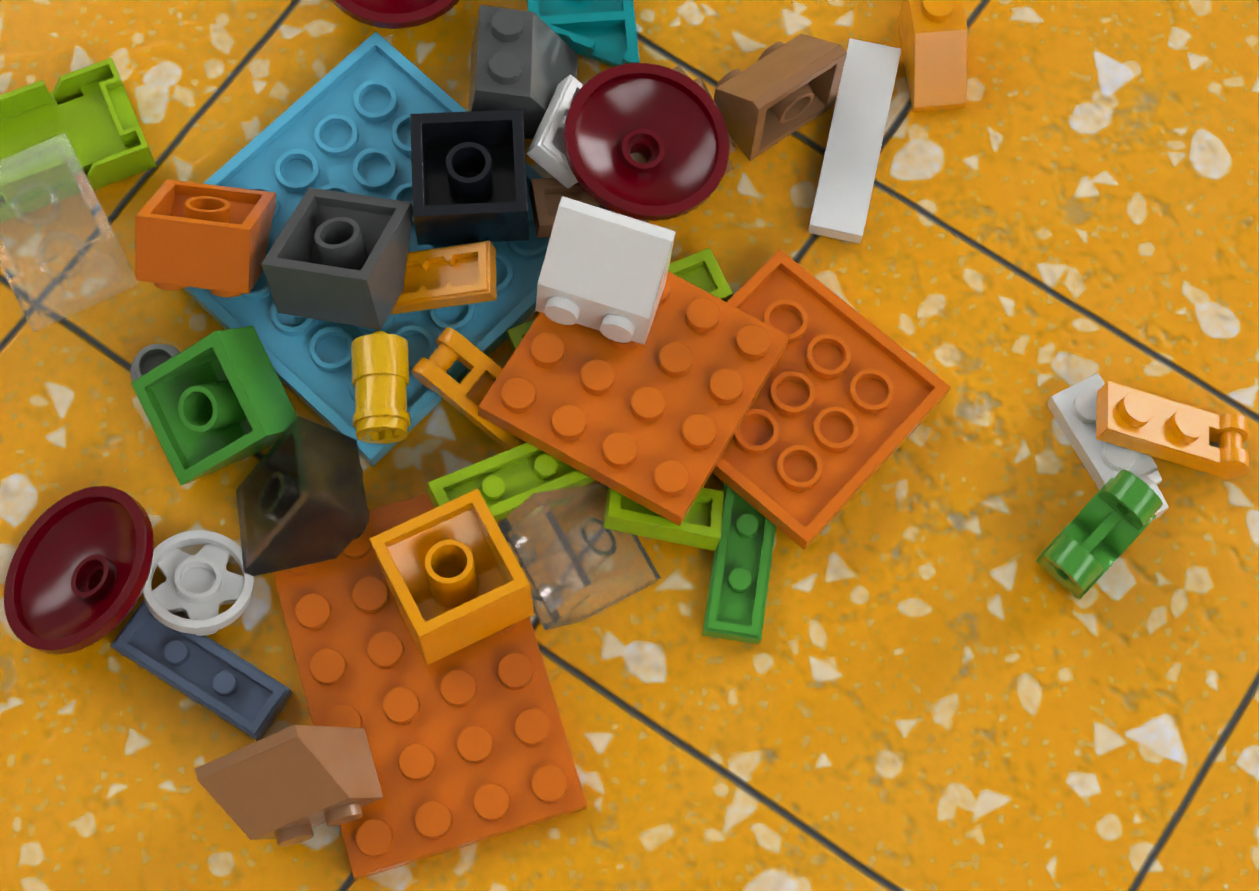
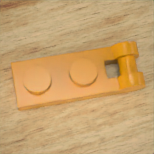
M446 327L435 341L438 347L428 359L421 357L412 368V375L426 388L440 395L506 451L527 443L478 416V406L502 371V368L459 332ZM455 361L461 362L469 369V372L460 383L446 373Z
M1107 381L1097 391V440L1223 478H1239L1249 472V453L1243 449L1242 445L1248 438V421L1244 416L1235 413L1217 415L1111 381ZM1209 441L1219 443V448L1209 445Z

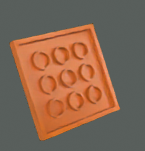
M779 249L727 303L786 333L790 337L786 348L712 473L805 550L946 397L951 387Z
M668 271L665 288L645 345L634 341L627 343L616 342L605 337L599 330L577 323L574 325L559 324L549 319L545 313L540 312L479 404L478 416L680 526L786 348L790 336Z

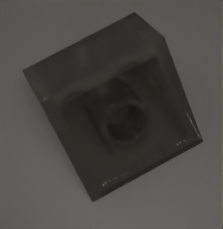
M300 416L293 421L236 489L243 571L251 576L336 559L353 539H358L364 533L369 523L370 513L366 503L363 469L360 464L357 440Z

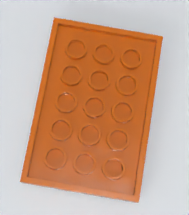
M428 493L264 540L313 726L364 728L382 790V799L361 807L363 812L361 818L340 825L355 880L587 809L586 799L530 616L426 665L399 611L369 538L434 509ZM501 521L496 522L505 537Z

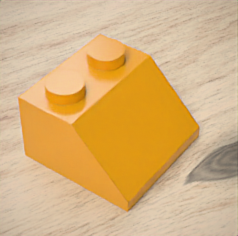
M478 488L369 538L399 611L426 665L535 614L530 583Z

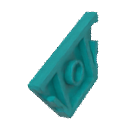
M527 0L528 11L534 12L577 54L613 67L629 63H640L633 0Z

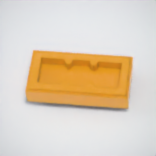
M490 241L408 252L403 291L390 315L497 300L496 248Z

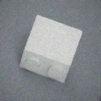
M562 196L537 284L535 311L545 313L549 319L559 324L574 325L577 323L599 330L605 337L616 342L627 343L634 341L645 345L665 288L676 232Z

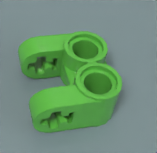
M1123 469L1097 492L1035 562L1080 600L1156 517L1155 513L1163 505V502L1144 481Z

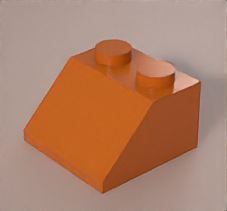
M167 179L135 216L136 280L154 282L157 288L171 291L182 290L187 287L210 289L213 295L227 298L249 294L262 274L263 267L261 263L266 255L276 205V193Z

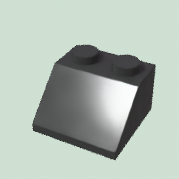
M480 5L471 50L468 112L523 109L524 138L533 139L558 84L570 74L577 79L578 54L534 12Z
M309 187L261 263L278 313L381 330L403 291L413 218L412 203Z

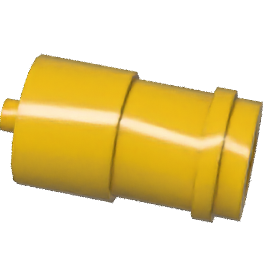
M375 331L372 334L360 336L351 343L352 385L355 388V414L352 417L353 427L356 429V437L360 441L373 444H390L402 441L408 436V427L411 425L410 413L407 412V386L409 385L408 340L395 334H387L385 331Z

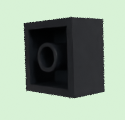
M523 109L410 114L413 219L418 245L529 240Z

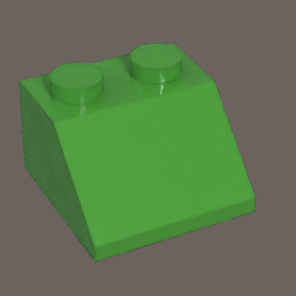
M254 326L214 331L131 382L180 485L188 484L259 453L303 427Z

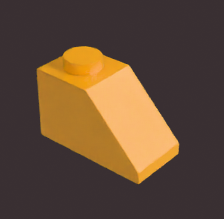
M903 0L897 22L912 112L965 108L967 98L968 28L963 0Z

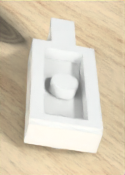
M1099 373L1051 396L1047 402V407L1097 488L1100 490L1111 478H1114L1121 470L1125 469L1139 477L1160 497L1163 505L1155 513L1156 517L1153 520L1161 517L1169 506L1157 486L1162 481V478L1156 469L1157 465L1152 457L1096 439L1097 391L1105 384Z

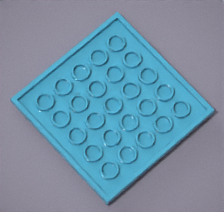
M375 31L203 184L276 193V205L266 250L267 255L309 187L411 202L413 207L410 114L468 111ZM526 163L529 240L491 242L496 248L497 300L389 314L382 329L377 330L278 313L264 270H262L261 276L250 293L237 297H219L213 295L210 289L187 287L183 290L225 329L254 326L280 381L373 467L398 442L373 444L360 441L356 437V429L353 427L352 417L355 414V388L352 385L351 361L352 341L360 336L372 334L375 331H385L387 334H395L408 340L409 385L407 386V412L410 413L411 425L408 427L409 433L443 400L436 392L422 385L412 375L411 370L421 357L428 359L438 347L435 341L446 327L459 332L479 350L489 356L508 338L507 330L523 324L535 312L537 284L550 237L537 238L529 190L532 179L543 177ZM412 218L408 252L469 244L418 245L414 219ZM455 361L446 373L460 383L469 372V369L461 362Z

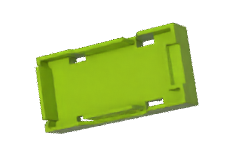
M112 58L60 76L53 92L50 93L44 81L41 80L0 95V225L157 167Z

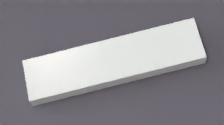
M852 38L849 39L807 233L861 244L901 54L900 48Z

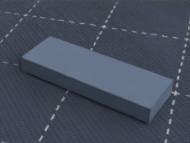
M144 600L111 644V647L116 652L255 741L263 738L293 694L288 687L206 635L196 636V634L179 632L165 626L153 617Z

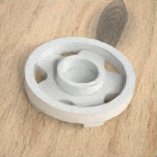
M187 531L166 539L153 550L149 577L142 592L144 601L153 617L165 626L179 632L196 634V636L210 635L233 623L246 610L253 594L254 573L250 559L245 551L230 538L211 531ZM190 545H204L195 555H189L179 549ZM230 555L239 564L243 576L229 572L226 569ZM158 567L166 581L152 590V578ZM233 604L228 610L219 614V607L221 605ZM185 612L189 619L181 618L172 613Z

